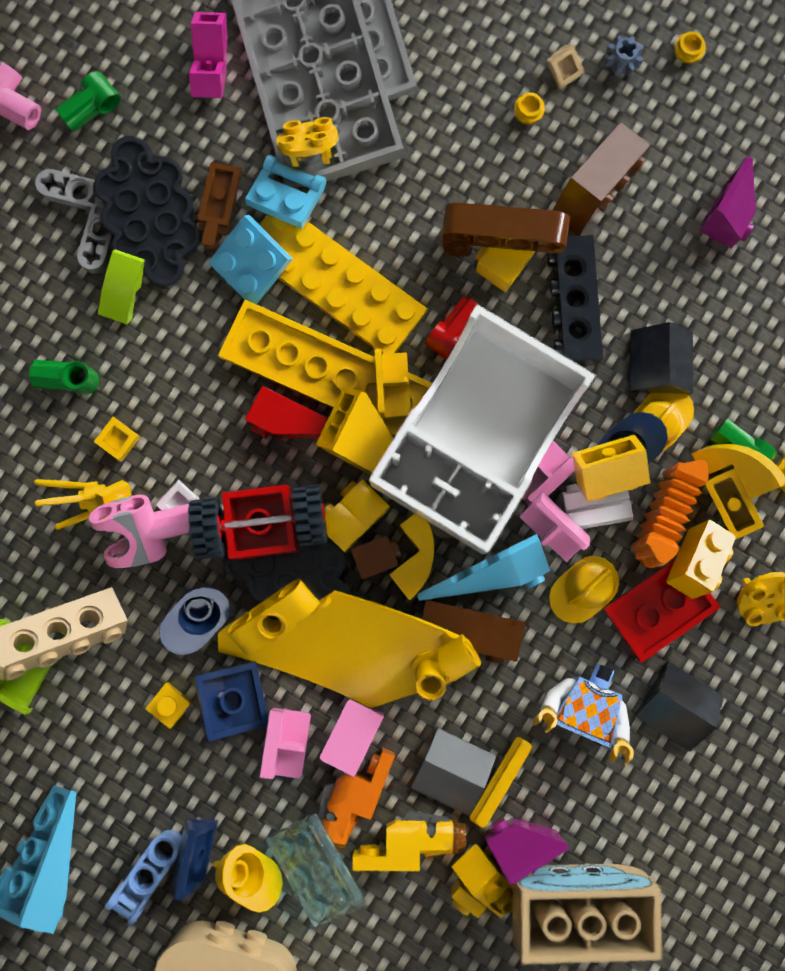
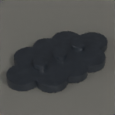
M124 136L119 138L112 146L110 152L112 166L101 170L96 175L94 181L95 195L98 201L104 205L100 215L101 224L104 230L114 237L112 252L116 249L144 259L143 272L147 281L154 287L169 289L176 286L182 280L184 274L182 258L192 255L198 249L200 243V231L196 223L190 219L194 210L193 199L187 191L181 188L183 175L177 162L166 156L153 157L148 144L144 140L136 136Z
M298 541L299 553L235 561L229 559L227 547L226 555L223 556L224 569L228 575L238 581H246L250 596L258 602L264 601L296 579H300L318 601L334 590L350 595L347 586L339 579L345 570L346 559L344 553L337 545L331 542L300 547Z

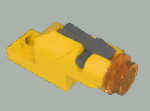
M409 810L402 819L387 823L386 850H380V846L373 844L361 845L360 850H354L353 871H420V854H425V857L442 854H458V851H466V824L457 823V820H449L448 817Z

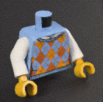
M596 663L590 681L575 675L573 678L564 679L550 689L542 704L541 712L532 720L533 725L536 726L543 719L547 723L545 733L559 725L611 748L613 743L615 747L609 754V760L613 763L617 759L618 753L625 757L624 765H627L634 755L633 749L629 745L630 726L626 704L622 701L621 694L607 689L614 670Z

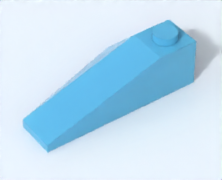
M536 534L424 590L416 596L420 601L516 587L524 584L529 589L545 581L543 574L549 572L550 568L541 542Z
M55 785L52 787L33 820L34 830L27 841L21 840L16 849L20 853L12 868L5 867L0 876V917L18 927L54 934L57 923L62 917L67 895L76 792Z

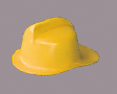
M650 393L633 413H650L662 420L667 428L668 436L663 450L665 451L674 444L693 419L694 406L688 394Z
M588 556L579 560L561 575L551 587L549 600L554 614L561 620L572 624L583 623L592 618L616 595L619 587L618 572L612 563L599 556Z
M246 844L238 845L212 864L216 869L215 881L220 891L249 910L255 912L268 911L276 904L281 895L283 883L278 865L271 858L252 846Z

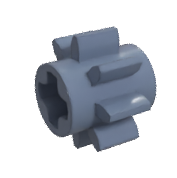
M619 35L615 45L609 44L605 53L609 57L605 66L611 67L614 71V76L626 74L630 77L634 67L640 68L644 60L639 56L644 46L638 45L634 40V36L622 38Z

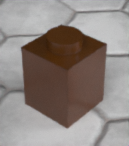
M387 535L351 549L362 580L398 567L397 560L402 558L396 540L389 542Z

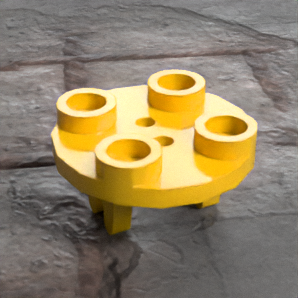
M321 117L314 122L306 123L292 120L283 125L284 131L276 139L277 148L283 155L290 156L292 167H299L301 157L317 155L321 153L323 164H330V148L339 139L337 127L333 125L331 118Z
M771 572L758 576L752 581L749 578H743L742 584L744 588H741L737 607L749 626H758L777 621L785 622V573Z

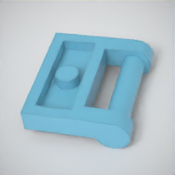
M269 154L264 161L260 174L245 198L246 205L303 229L325 189L327 179L320 175L314 177L279 162V158ZM274 174H277L308 187L310 190L306 194L272 178Z

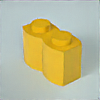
M363 479L358 484L354 481L348 484L340 493L343 499L335 507L330 503L325 508L327 536L344 553L390 508Z

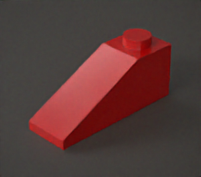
M264 386L261 387L245 418V421L251 426L249 431L264 439H267L268 435L277 439H319L328 420L327 417Z

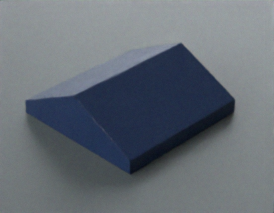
M256 662L193 676L207 742L268 726L269 719Z
M193 819L185 821L171 885L174 899L182 900L204 886L218 820Z

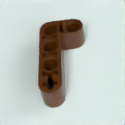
M449 203L445 207L441 240L445 253L456 257L471 255L472 246L560 253L566 250L570 217L564 212L554 210Z

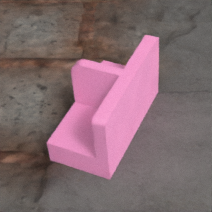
M552 441L521 499L530 506L543 492L549 496L575 471L573 457H569Z
M544 492L520 515V518L541 537V545L545 547L548 544L566 562L580 549L585 551L589 547L590 536Z
M351 699L348 700L320 755V759L355 777L384 718V713L374 708L371 710Z
M272 708L270 710L260 778L274 779L276 775L298 779L302 777L311 720L310 713Z

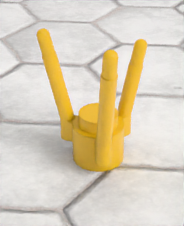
M36 479L34 484L37 486L84 490L79 491L78 495L36 500L34 504L35 506H49L79 502L81 510L87 509V512L57 523L55 529L60 530L88 519L92 511L98 507L95 493L106 488L105 484L99 485L98 481L84 483Z

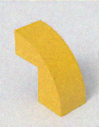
M716 444L692 453L695 461L702 459L707 462L708 475L733 464L750 500L780 488L785 484V476L780 469L765 455L749 447L736 444Z
M413 514L404 521L400 528L419 552L389 574L408 600L412 599L426 582L434 559V539L430 525L427 520L417 514Z

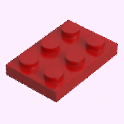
M676 558L603 608L607 617L641 663L721 608L711 593L692 599L666 583Z

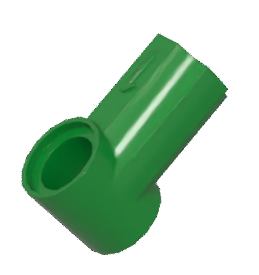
M100 71L88 74L81 81L80 90L55 108L57 114L73 133L97 114L110 113L120 103L121 96Z
M34 359L33 364L30 365L29 378L31 386L35 388L74 391L86 395L94 392L99 385L97 372L80 361L68 363ZM85 371L84 381L76 385L77 375Z
M728 418L715 429L708 440L713 445L736 444L749 447L765 455L771 461L778 454L769 443L762 439L751 437Z

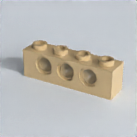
M113 588L102 590L1 626L0 680L17 679L24 675L26 670L37 666L40 668L51 666L61 657L69 654L80 655L88 651L95 644L103 641L106 644L112 643L125 634L128 620ZM84 621H92L97 626H95L94 628H85L81 625V623ZM59 632L65 637L61 640H53L49 635ZM27 644L32 647V650L23 653L15 648L19 645Z

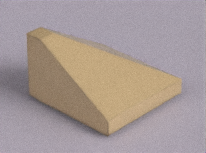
M564 45L546 60L558 89L563 88L585 74L574 45Z

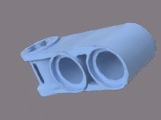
M174 830L161 832L150 843L125 881L120 884L104 908L108 911L113 909L128 920L127 925L132 927L149 903L152 894L177 860L182 836ZM160 841H167L172 845V855H165L160 851ZM141 869H147L153 874L154 881L152 883H147L141 879Z

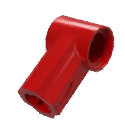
M463 296L445 321H441L436 325L424 344L447 360L458 342L470 315L478 304L472 299Z

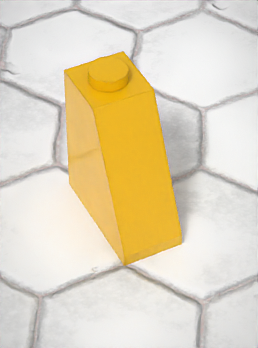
M343 387L316 445L363 472L372 475L394 438L367 394L361 390Z

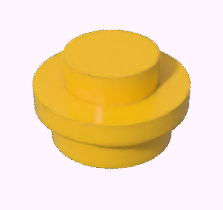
M697 32L682 34L674 46L676 57L688 64L699 61L706 49L704 38Z
M535 93L521 95L514 105L516 118L524 124L537 123L541 120L545 111L543 100Z

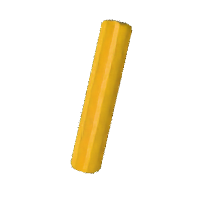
M516 737L471 812L469 819L477 826L485 828L529 755L532 745L523 738Z

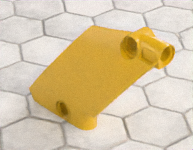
M300 579L290 582L218 632V652L243 658L306 679L349 697L371 709L414 694H418L427 700L438 699L445 693L448 683L458 680L481 664L477 652L463 634L458 635L404 612L335 590L318 601ZM268 616H274L280 620H271ZM427 677H435L436 679H431V680H429V679H426V678H427Z

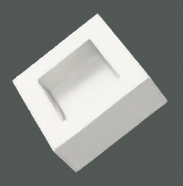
M178 480L157 501L156 506L161 510L187 505L190 500H197L199 498Z

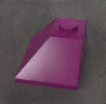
M746 156L732 173L699 230L701 233L731 249L739 240L745 242L754 228V225L750 223L756 213L753 158Z
M502 818L495 821L487 828L489 832L484 834L510 885L515 884L570 850L556 829L515 818H510L507 821Z

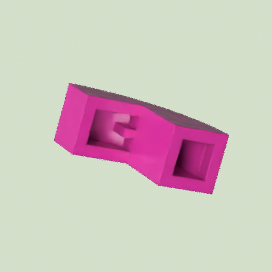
M195 12L190 23L194 61L189 71L191 97L222 98L227 65L226 13Z

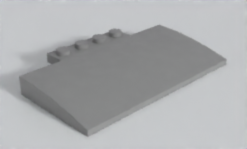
M232 0L279 162L292 167L290 156L283 155L277 148L276 139L284 131L283 125L292 120H298L301 123L314 122L321 117L332 119L333 125L337 127L339 137L337 143L330 148V164H323L321 153L317 155L301 157L299 167L293 168L314 177L320 175L329 181L406 157L390 100L416 92L418 88L391 0ZM283 177L284 184L294 189L305 187Z

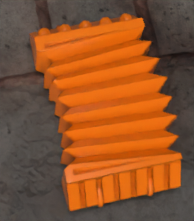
M700 459L687 463L678 462L662 472L661 475L665 481L657 483L661 490L653 493L656 500L649 503L652 510L644 514L647 521L640 524L643 530L636 534L639 540L632 543L630 547L636 554L635 558L641 562L643 567L655 568L656 566H663L677 555L679 547L675 541L683 538L679 532L686 531L681 524L690 522L686 514L694 510L689 505L698 503L694 496L702 494L698 487L705 485L709 478L708 464L705 460Z

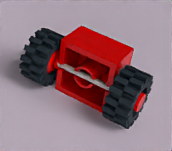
M320 484L293 487V498L292 489L289 485L222 493L224 518L218 497L189 501V533L191 534V545H193V552L197 560L225 556V534L227 537L229 559L234 561L299 553L298 541L300 547L327 544L326 514Z

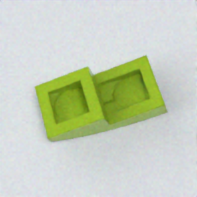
M116 249L112 252L103 282L98 309L99 315L124 324H128L132 320L135 294L141 288L144 259Z

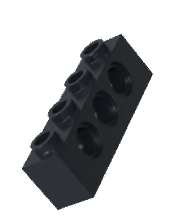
M594 235L568 236L565 251L547 253L548 267H553L554 276L549 281L550 297H555L556 309H552L551 314L552 327L558 330V339L554 340V351L579 366H595L603 360ZM572 266L576 268L579 276L571 277L567 275L564 267ZM569 296L578 298L581 307H571L567 303L566 298ZM575 326L580 328L583 332V338H573L569 333V327Z

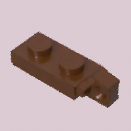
M214 162L210 163L197 218L199 222L198 230L204 232L201 242L204 250L216 252L220 235L227 236L242 177V169L240 167Z

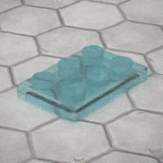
M316 813L271 834L265 839L314 927L358 911L366 904L364 897Z

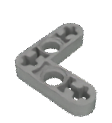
M54 169L41 171L36 177L35 185L45 199L90 211L77 258L87 272L91 274L103 272L111 258L114 237L108 233L105 236H97L94 233L95 226L101 222L100 215L104 207L95 195V180ZM54 179L60 187L65 188V193L58 187H51L49 191L45 185L46 183H52ZM78 186H86L89 189L87 197L82 200H77L73 197V192ZM92 240L98 243L97 249L95 245L91 242ZM96 249V254L100 259L99 261L94 260L91 265L86 258L87 256H93Z

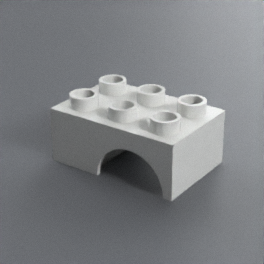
M476 305L443 368L414 410L412 409L369 479L370 485L481 554L488 553L531 483L532 476L551 442L580 397L591 384L595 375L479 305Z

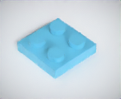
M244 215L208 263L244 300L257 305L293 258L250 215Z

